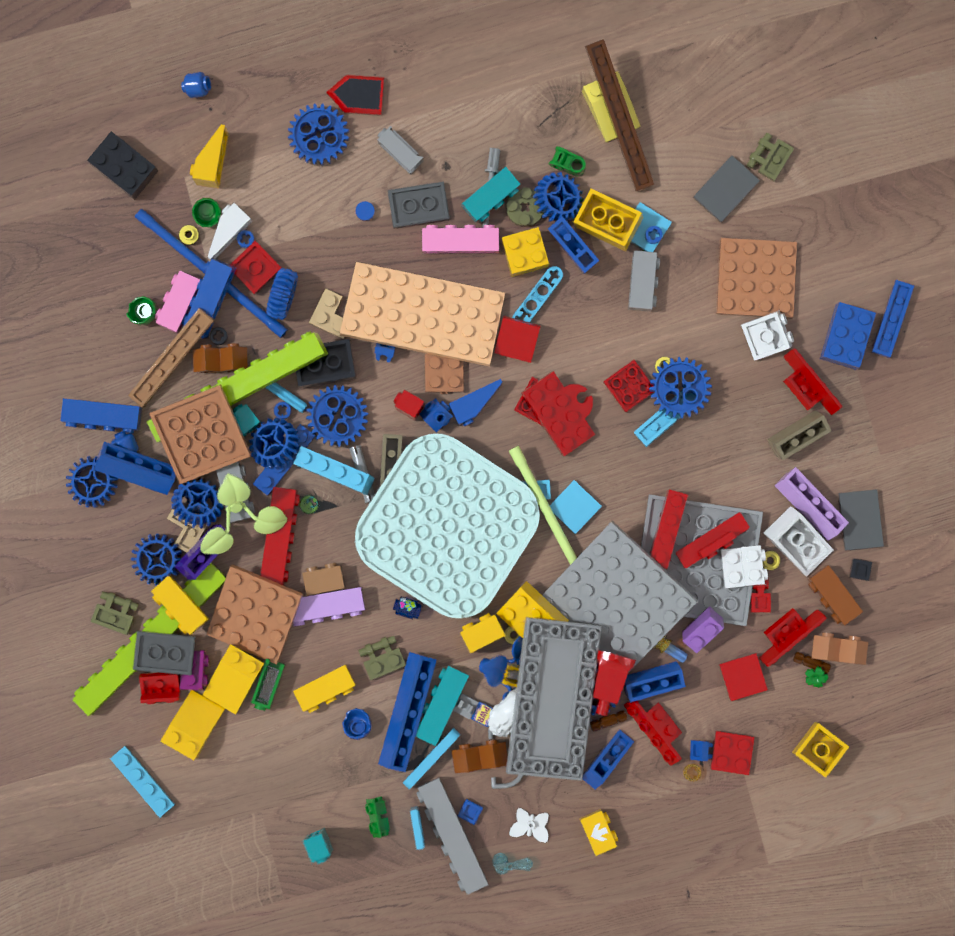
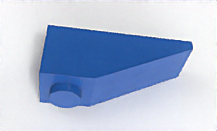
M563 216L548 228L583 274L599 262V259Z
M501 379L449 403V407L458 425L463 424L465 427L474 422L473 419L478 416L502 385Z
M619 729L583 773L582 779L596 790L605 782L634 741Z

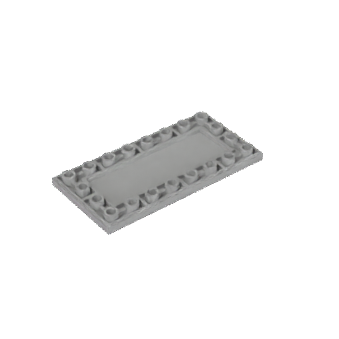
M526 617L506 767L507 774L582 781L602 626Z

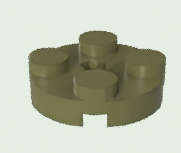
M527 187L518 189L519 191L514 196L508 198L506 205L507 215L518 226H533L540 221L543 215L542 211L537 212L539 206L534 205L537 200L533 198V195L536 192ZM522 203L530 205L529 212L526 210L522 212L520 210Z

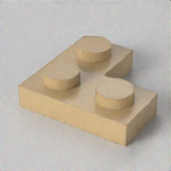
M325 288L309 324L344 340L345 336H340L343 317L335 314L343 296Z
M172 509L167 519L183 528L174 544H178V548L188 552L199 541L208 526L203 524L201 529L199 525L192 528L190 523L185 526V520L179 522V516H174V510Z

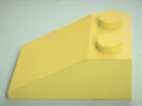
M616 71L615 73L635 129L640 127V123L619 72ZM597 80L583 86L582 93L605 142L617 138Z

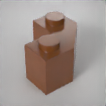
M238 343L227 344L228 347L212 348V345H200L199 349H193L194 373L224 371L229 373L242 367L246 369L248 368L247 347H239Z
M497 739L488 740L484 745L470 746V743L459 745V749L451 750L455 773L507 766L506 742L498 743Z

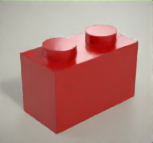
M405 389L402 393L398 392L393 401L397 411L416 421L419 413L425 406L423 400Z

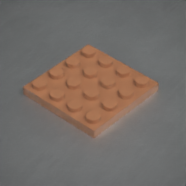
M721 238L716 314L762 317L780 311L781 314H785L786 318L792 319L794 315L797 242Z
M221 384L149 413L179 484L251 456Z
M232 564L206 635L265 660L270 659V662L277 664L303 594Z

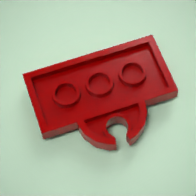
M551 371L521 392V394L562 456H566L595 435L585 420L592 410L593 398L592 395H589L583 403H579L577 401L578 393L586 392L587 388L579 384L563 386L555 372Z

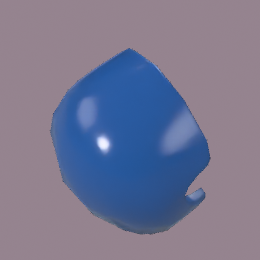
M355 708L349 710L342 722L344 733L349 738L355 740L366 737L372 728L370 716L362 709Z

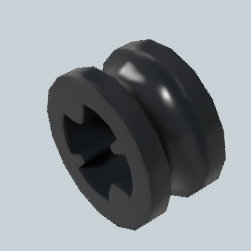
M216 327L211 331L210 339L216 345H223L228 339V334L223 328ZM218 331L221 334L224 333L221 341H218L217 338L214 340V336L217 335Z

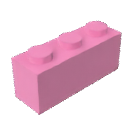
M182 271L174 275L171 281L173 286L170 292L167 291L163 298V302H165L163 308H159L155 319H157L156 323L159 326L177 334L181 331L183 318L186 314H189L191 309L189 306L191 299L197 295V285L200 279Z

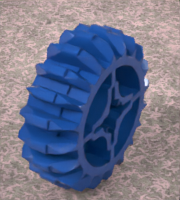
M558 172L557 174L551 173L549 176L546 175L538 182V186L534 189L536 193L533 195V198L537 200L534 205L539 206L537 212L542 211L544 213L542 218L548 216V222L553 220L556 222L563 216L568 222V220L571 221L577 216L584 198L580 197L583 191L578 190L580 184L575 185L573 183L575 178L569 180L568 174L562 176V173ZM554 185L552 192L547 193L548 187ZM570 203L568 211H563L565 204Z
M281 268L276 274L267 303L266 312L268 316L277 320H284L287 317L296 291L297 272Z
M276 417L274 420L268 418L267 423L261 422L260 428L255 427L256 433H251V436L254 438L248 440L251 444L248 448L252 452L251 456L255 459V462L264 468L268 467L270 469H274V467L281 469V464L287 465V460H293L292 455L298 454L295 448L300 447L299 443H297L300 440L297 430L293 428L291 423H287L285 419L280 420ZM284 434L286 435V442H285V444H284V442H283V441H284V438H285V437H284Z
M87 456V462L80 458L81 465L74 462L73 465L76 467V470L71 468L68 470L73 473L72 477L66 476V479L71 480V483H67L66 487L73 488L68 491V494L75 493L72 499L75 501L80 498L78 504L82 505L85 502V507L88 508L91 502L94 508L98 506L97 501H99L100 505H105L103 499L111 501L108 494H116L114 491H111L112 487L118 488V485L113 484V481L118 480L116 477L105 474L107 482L99 479V472L94 470L97 456L94 457L93 462L91 456ZM92 466L87 476L79 477L84 469ZM95 477L94 480L101 484H92V487H90L91 484L83 480H92ZM77 482L83 483L86 486V497L80 492ZM98 487H106L99 496L92 498Z
M201 478L199 482H196V479H192L191 483L187 481L184 485H178V489L174 490V496L171 499L173 502L171 508L174 510V516H179V522L185 520V526L190 523L192 528L199 525L201 529L203 524L209 527L211 522L215 523L217 521V517L221 516V510H223L224 505L217 498L216 484L210 486V480L203 483ZM184 497L187 499L188 508H185L182 503ZM208 498L212 502V509H210L208 507V504L206 503Z
M158 533L155 535V540L152 535H148V542L145 538H141L143 545L139 543L135 545L139 548V551L132 550L133 554H137V558H131V561H137V564L132 565V568H139L135 575L138 576L142 573L141 581L148 577L147 584H151L154 579L155 586L159 584L160 579L162 582L171 574L179 575L175 571V565L177 561L182 559L177 558V555L183 553L181 550L175 551L179 545H171L174 542L173 538L166 542L167 535H163L160 540V534ZM153 544L164 545L162 549L155 553L147 549ZM168 549L172 555L171 566L165 560ZM143 553L149 559V564L147 565L146 570L143 567L142 563ZM160 554L159 559L163 564L156 563L154 565L155 560L151 555L158 556ZM159 566L167 570V572L158 576L150 574Z

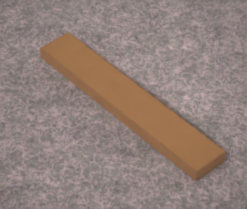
M199 308L128 396L144 408L215 320L203 309Z

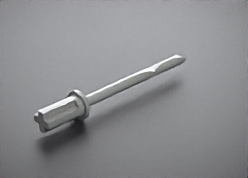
M490 148L488 167L485 169V172L489 173L488 181L500 172L498 171L500 149ZM489 217L483 221V225H489Z

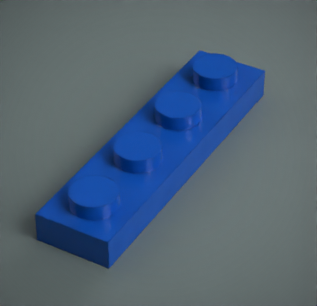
M895 280L871 351L872 353L891 358L914 285Z
M301 424L296 429L297 435L300 438L297 443H299L300 447L307 448L316 436L311 434ZM300 447L295 448L297 453L299 452ZM297 454L292 455L293 460H287V465L281 464V469L274 467V469L265 468L253 485L269 496L273 491V487L277 486L293 466Z

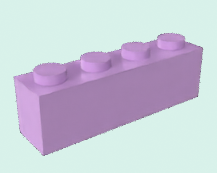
M796 467L786 473L775 484V487L827 541L837 536L849 523Z
M362 587L302 597L293 626L305 625L304 621L312 620V623L324 621L323 617L331 616L332 620L343 618L342 614L350 613V616L362 615L361 611L365 610Z

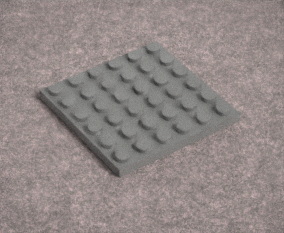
M650 494L648 495L641 548L649 555L665 500L663 496ZM686 500L668 569H666L672 577L698 600L683 617L697 618L710 606L723 618L724 623L747 626L752 586L724 588L720 550H724L723 546L716 550L718 554L709 560L705 557L688 568L683 567L675 553L738 512L743 515L750 528L733 539L734 544L726 549L758 546L763 512Z
M613 521L542 595L569 620L568 622L602 626L599 650L636 660L634 666L698 601Z

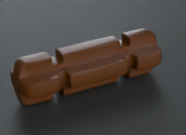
M796 652L793 657L794 662L803 663L804 666L814 670L818 666L822 667L825 674H828L831 665L826 662L822 663L818 659H813L807 655L804 656V654Z
M620 711L616 715L611 714L599 720L591 721V730L598 731L601 728L618 724V722H624L627 720V715L625 711Z

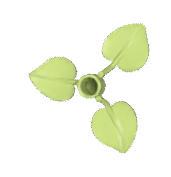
M227 474L217 494L219 502L228 506L226 508V530L224 531L221 527L210 530L201 543V552L220 554L231 548L233 537L231 534H228L230 532V512L238 513L244 508L256 520L254 529L261 534H271L278 531L287 522V517L281 509L273 506L262 509L258 517L255 516L246 504L243 503L250 496L249 486L240 478Z

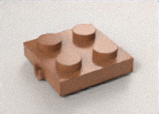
M424 354L425 392H440V394L464 392L463 361Z

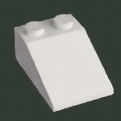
M791 506L764 532L769 540L806 577L833 551L832 547L802 514Z

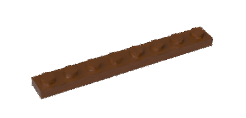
M602 39L586 45L585 49L634 189L639 191L652 186L654 182L605 41Z

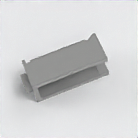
M391 126L388 129L384 128L378 134V144L410 175L423 162V157L419 156L395 130L392 131Z

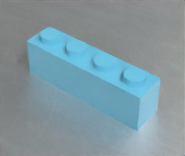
M302 446L293 463L300 468L365 495H368L375 479L367 473Z

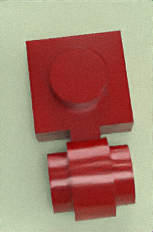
M764 580L765 584L752 586V589H756L757 593H751V612H771V593H764L765 589L769 588V580Z

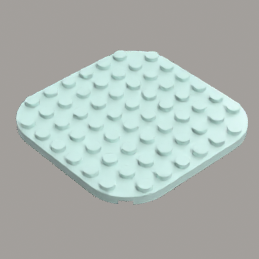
M429 434L417 438L405 448L364 511L356 527V548L359 556L370 569L435 611L451 618H467L483 611L500 589L536 532L540 517L537 499L530 488L508 472L453 437L444 434Z

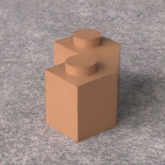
M822 632V636L814 635L813 659L866 665L868 642L861 641V637L849 636V639L833 638L834 634L824 632Z

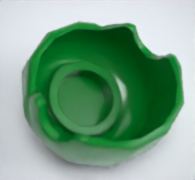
M201 198L195 202L192 208V216L198 225L212 227L219 222L221 208L215 200Z
M145 296L137 297L129 303L126 315L132 323L140 326L148 325L155 319L157 312L156 304L152 299Z

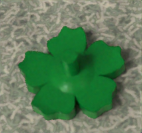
M817 666L815 671L814 669H807L805 672L807 676L805 682L814 687H822L823 683H826L829 679L828 674H824L822 667Z

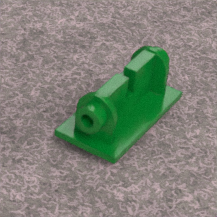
M382 796L366 799L365 810L370 818V833L374 838L389 835L388 817L381 818L380 816L387 813L385 800L382 799Z

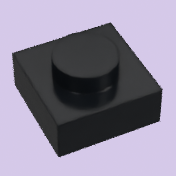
M853 558L849 578L869 581L872 562Z

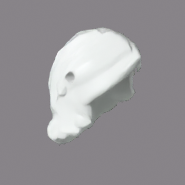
M517 687L511 690L506 698L495 705L489 712L488 726L493 735L498 737H508L511 735Z

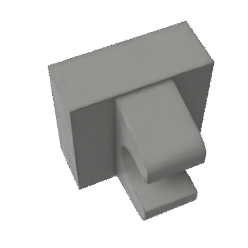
M462 693L453 711L470 719L479 702Z

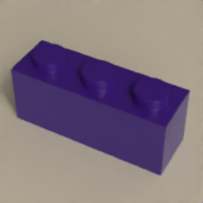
M221 524L213 525L175 565L177 570L187 580H195L218 555L203 553L200 547L205 535L210 530L216 527H221L224 531L226 530Z

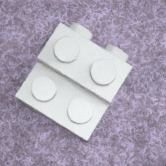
M776 311L741 325L754 361L792 347L794 338L791 331L787 332L785 327L787 319L784 313L781 314L780 311Z
M760 545L720 550L724 588L765 584L764 580H768L767 569H763L762 561L766 560L765 550L761 549Z

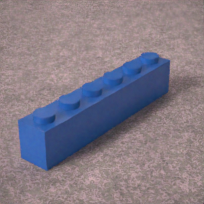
M409 652L378 762L379 765L388 769L406 772L436 659Z

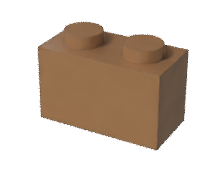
M336 563L326 564L325 569L318 570L317 566L306 568L307 572L302 573L306 596L346 589L342 567L337 566Z

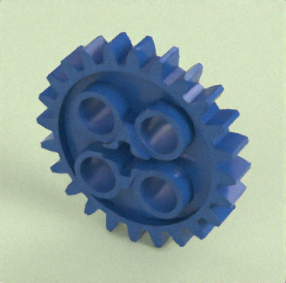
M314 103L313 109H310L306 105L307 111L304 112L300 109V116L294 114L296 122L290 121V124L293 126V128H288V132L292 133V135L288 136V140H293L290 143V147H296L293 151L294 154L300 152L299 159L301 160L306 157L305 162L307 164L310 160H313L314 166L317 161H320L323 166L324 160L331 164L330 158L333 157L335 160H338L336 154L343 155L341 147L347 148V144L344 141H349V137L345 136V134L350 132L349 129L344 127L348 124L347 122H341L344 119L343 115L337 117V109L331 112V106L325 109L322 103L321 107L317 108L316 103ZM321 119L329 120L328 125H319ZM308 125L311 127V131L303 133L301 131L302 127ZM317 131H319L320 133H322V134H321V136H322L321 138H318V137L316 136V132H317ZM329 136L336 137V141L332 144L327 143L326 139ZM311 143L318 144V148L314 151L309 150L308 146Z
M678 357L677 362L670 358L669 365L664 361V368L657 367L659 374H652L656 380H650V384L654 386L650 387L649 391L655 392L650 398L657 399L654 402V406L661 405L659 412L665 409V416H668L670 412L673 413V419H675L677 414H680L681 419H683L684 414L691 418L692 411L697 415V408L704 409L702 402L707 404L709 402L705 396H711V392L707 390L711 389L712 385L706 384L711 378L704 377L707 374V370L700 371L702 364L696 367L695 360L691 364L688 363V357L685 358L684 362H681L680 357ZM679 371L682 373V387H683V392H682V395H683V404H682V405L679 404V389H678V372H679ZM687 374H692L695 380L687 382L684 377ZM673 375L676 378L675 382H666V376ZM688 393H693L696 399L688 401L685 396ZM674 394L677 399L674 402H669L666 396Z
M334 385L332 391L327 386L326 393L319 390L320 397L313 396L316 402H309V405L313 408L307 409L306 412L311 415L307 416L306 420L312 421L307 426L310 428L314 427L311 434H318L316 440L323 438V444L330 441V447L333 446L334 442H337L339 448L341 442L348 446L349 439L354 443L355 435L361 437L359 430L365 431L366 428L362 424H367L368 421L363 419V417L368 416V413L363 412L367 408V405H361L363 398L358 400L356 398L358 392L352 395V388H349L346 392L344 391V385H342L340 390ZM330 399H335L338 402V406L330 408L327 402ZM342 401H345L346 404L340 414L342 419H337L333 430L330 432L329 428L334 420V415L332 414H337ZM348 407L353 408L355 415L347 416L345 409ZM327 416L330 422L327 425H322L319 422V418ZM339 424H343L347 427V431L343 434L338 433L336 427Z

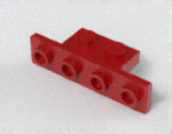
M795 348L784 355V359L795 372L783 382L807 411L819 401L830 415H833L843 407Z
M738 512L678 550L675 554L683 567L688 568L705 557L708 560L718 554L716 550L722 546L726 549L734 544L733 539L748 530L750 526L743 515Z
M792 608L763 632L773 646L763 653L759 659L767 667L775 664L781 656L792 650L793 646L805 639L811 631L821 626L827 619L826 616L817 609L803 620L797 611Z
M628 701L624 704L628 714L634 718L639 728L648 736L652 745L661 753L663 759L670 766L679 762L682 758L670 743L681 735L682 732L659 702L656 703L647 712L638 701Z

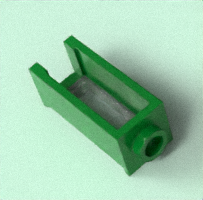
M266 659L251 703L255 704L254 708L265 711L266 708L271 709L286 664L280 662L275 664L270 662V659Z

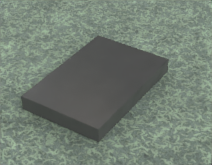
M731 155L693 198L721 223L760 180Z
M444 181L388 190L393 228L450 220Z
M877 489L838 493L840 514L849 522L842 530L844 550L884 547Z
M137 631L133 670L192 675L196 636Z

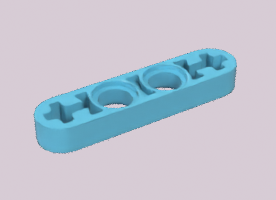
M552 266L547 269L512 318H520L524 313L520 310L523 309L527 314L531 315L530 318L526 315L523 321L530 323L561 282L563 272L559 267ZM555 271H557V276L559 278H554L552 280L551 284L554 285L553 287H551L549 283L543 281L544 279H546L547 281L550 279V272L554 273ZM541 285H545L548 288V293L544 296L539 295L537 291ZM530 300L535 301L537 304V308L533 311L526 308V303Z
M453 728L403 781V784L410 790L461 734Z

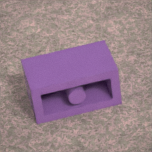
M709 606L682 631L683 642L694 652L698 653L724 629L723 618Z

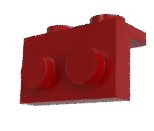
M158 672L139 675L141 703L155 704L156 702L173 703L179 701L181 694L179 674Z

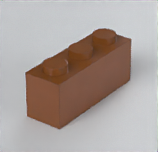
M829 565L824 566L808 578L810 582L808 584L809 588L813 593L817 592L821 597L819 601L825 609H830L833 613L831 617L837 625L840 623L841 626H845L863 613Z

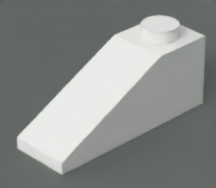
M235 203L227 205L222 210L223 214L220 217L208 254L210 261L211 259H216L237 238V235L252 223L251 218Z

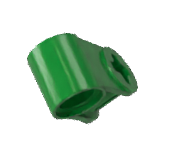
M555 147L556 152L548 165L576 177L584 174L586 163L581 156L573 154L562 147ZM578 162L582 165V168L574 170L572 165Z

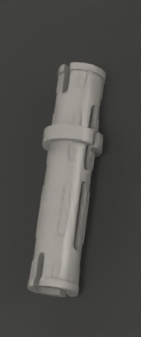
M361 445L356 446L358 454H356L354 447L349 448L355 469L369 474ZM371 486L370 491H369V493H368V495L371 496V500H372V499L374 498V496H375V493H374V490H373V487H372V486ZM363 494L365 504L370 503L369 496Z

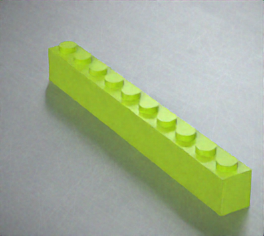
M309 331L301 335V340L297 342L294 340L284 345V349L280 351L277 349L267 354V358L263 360L261 358L256 359L250 363V367L246 369L242 367L234 371L235 375L229 378L225 376L217 380L218 384L213 387L221 384L229 404L232 406L324 357L328 352L319 334ZM208 385L202 388L200 391L202 392L212 387L211 385ZM152 419L147 421L156 442H161Z
M210 563L195 580H188L184 584L186 587L183 590L200 608L224 585L226 576L213 563ZM162 605L157 610L158 615L154 619L152 617L143 624L145 628L142 631L174 634L179 629L178 625L180 623L175 618L172 620L165 613L167 609ZM137 631L129 638L131 642L127 646L122 645L115 652L117 656L113 660L109 658L102 665L103 670L99 674L95 672L88 679L89 683L85 687L81 686L75 691V697L72 700L88 716H91L137 671L133 670Z

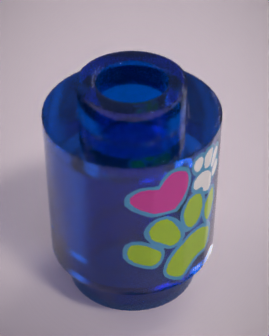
M402 596L400 600H395L393 610L396 611L395 615L412 620L413 618H419L422 604H419L418 601Z

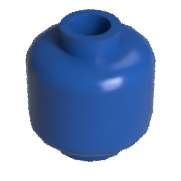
M203 72L186 74L184 81L181 83L182 91L190 98L206 96L208 91L211 90L210 78Z
M125 431L116 433L114 435L115 438L110 443L136 453L139 450L134 435L131 433L126 434Z

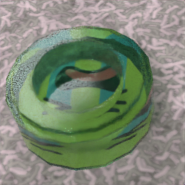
M306 495L300 500L299 506L304 513L313 514L317 511L319 503L314 496Z

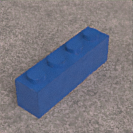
M211 259V261L207 262L204 268L205 276L203 279H200L197 285V295L191 299L189 305L191 307L190 312L183 318L182 324L184 326L199 308L203 309L214 320L216 319L237 268L217 259ZM213 324L201 337L202 339L208 338Z
M63 398L60 421L66 423V427L77 428V424L85 425V429L96 430V426L104 427V431L115 432L116 428L123 429L126 433L134 434V430L140 431L142 408L139 406Z
M107 442L103 443L94 467L96 471L168 495L176 477L172 465Z

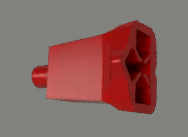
M598 650V670L593 698L599 699L596 714L607 716L610 703L618 704L627 674L634 667L636 660Z

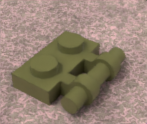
M766 133L763 138H760L755 152H752L749 156L750 160L747 166L753 169L756 163L760 164L761 167L758 173L774 182L794 148L780 139L775 144L770 143L772 135ZM765 149L770 151L766 159L761 157Z
M102 591L100 598L106 600L105 606L97 604L91 622L128 635L134 620V616L128 615L129 609L137 611L139 604L132 602V599L118 597L113 592L107 593ZM115 603L123 606L121 612L112 609V604Z
M394 635L388 638L383 637L381 641L374 644H366L364 648L358 650L361 657L369 655L370 660L363 663L370 680L406 666L400 649L391 650L390 645L396 643ZM384 648L386 653L376 657L374 652Z

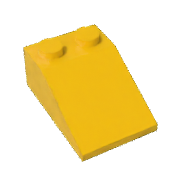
M220 125L195 159V164L191 165L190 175L196 185L217 189L220 187L229 135L225 125Z
M230 644L207 685L203 696L230 712L237 714L261 673L264 663Z
M191 690L160 742L188 758L196 760L225 708Z

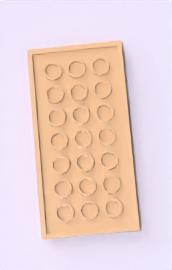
M356 262L340 336L490 367L505 293Z

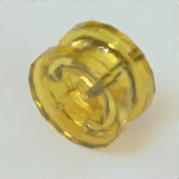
M666 635L654 646L655 649H660L661 654L672 642L671 639L666 638Z
M695 764L686 765L683 769V776L688 781H697L701 777V769ZM691 767H694V771L697 772L696 776L693 775L694 778H690V774H687L688 769L691 770Z

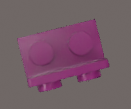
M204 650L194 651L192 675L181 674L180 690L204 691V686L208 685V675L205 674V667L209 666V655H206Z

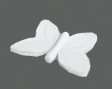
M518 808L516 814L518 822L514 823L510 828L509 835L519 837L527 831V836H531V833H533L534 838L539 842L546 843L548 841V832L544 826L548 821L549 815L542 813L536 817L533 814L529 816L525 810Z

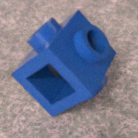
M436 398L428 402L424 410L419 413L422 419L435 432L446 426L453 417L449 412L451 408L444 401L440 403Z

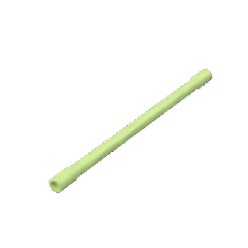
M516 446L509 450V453L522 473L528 487L535 495L544 517L571 565L577 556L532 474L520 447Z

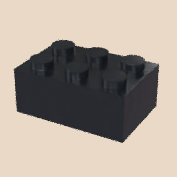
M112 131L87 160L91 166L134 200L158 173L156 166Z
M345 339L323 343L328 354L296 371L298 387L302 389L357 379L350 340Z

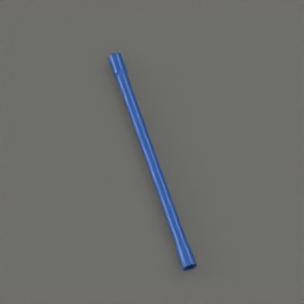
M140 209L135 215L136 219L155 232L204 274L206 273L204 271L206 262L157 223L145 210ZM230 283L227 290L229 295L267 325L278 337L282 338L286 334L287 328L276 319L268 316L265 311Z

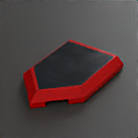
M346 75L326 92L344 113L382 115L384 77Z

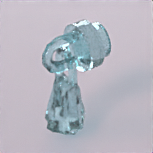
M503 853L494 855L492 860L498 874H505L508 870L530 871L533 866V861L529 857L508 863V858Z

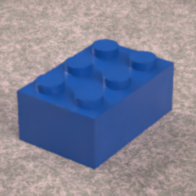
M838 302L835 305L820 359L854 370L859 369L876 313Z

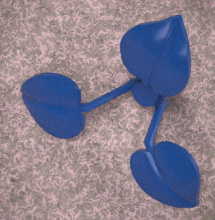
M521 636L515 640L512 646L513 659L507 660L505 656L499 655L492 659L484 658L479 665L480 672L484 673L487 683L491 687H497L502 684L508 689V692L503 695L502 700L506 698L511 690L516 688L512 689L511 686L503 684L502 681L508 663L516 662L517 665H520L523 642Z

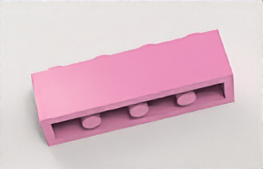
M426 225V228H422V253H499V228H495V225H483V228H476V225H464V228H457V225H445V228H438L437 225Z

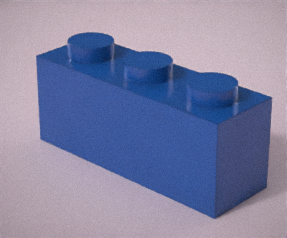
M677 661L629 674L623 687L629 702H634L686 686L682 669Z

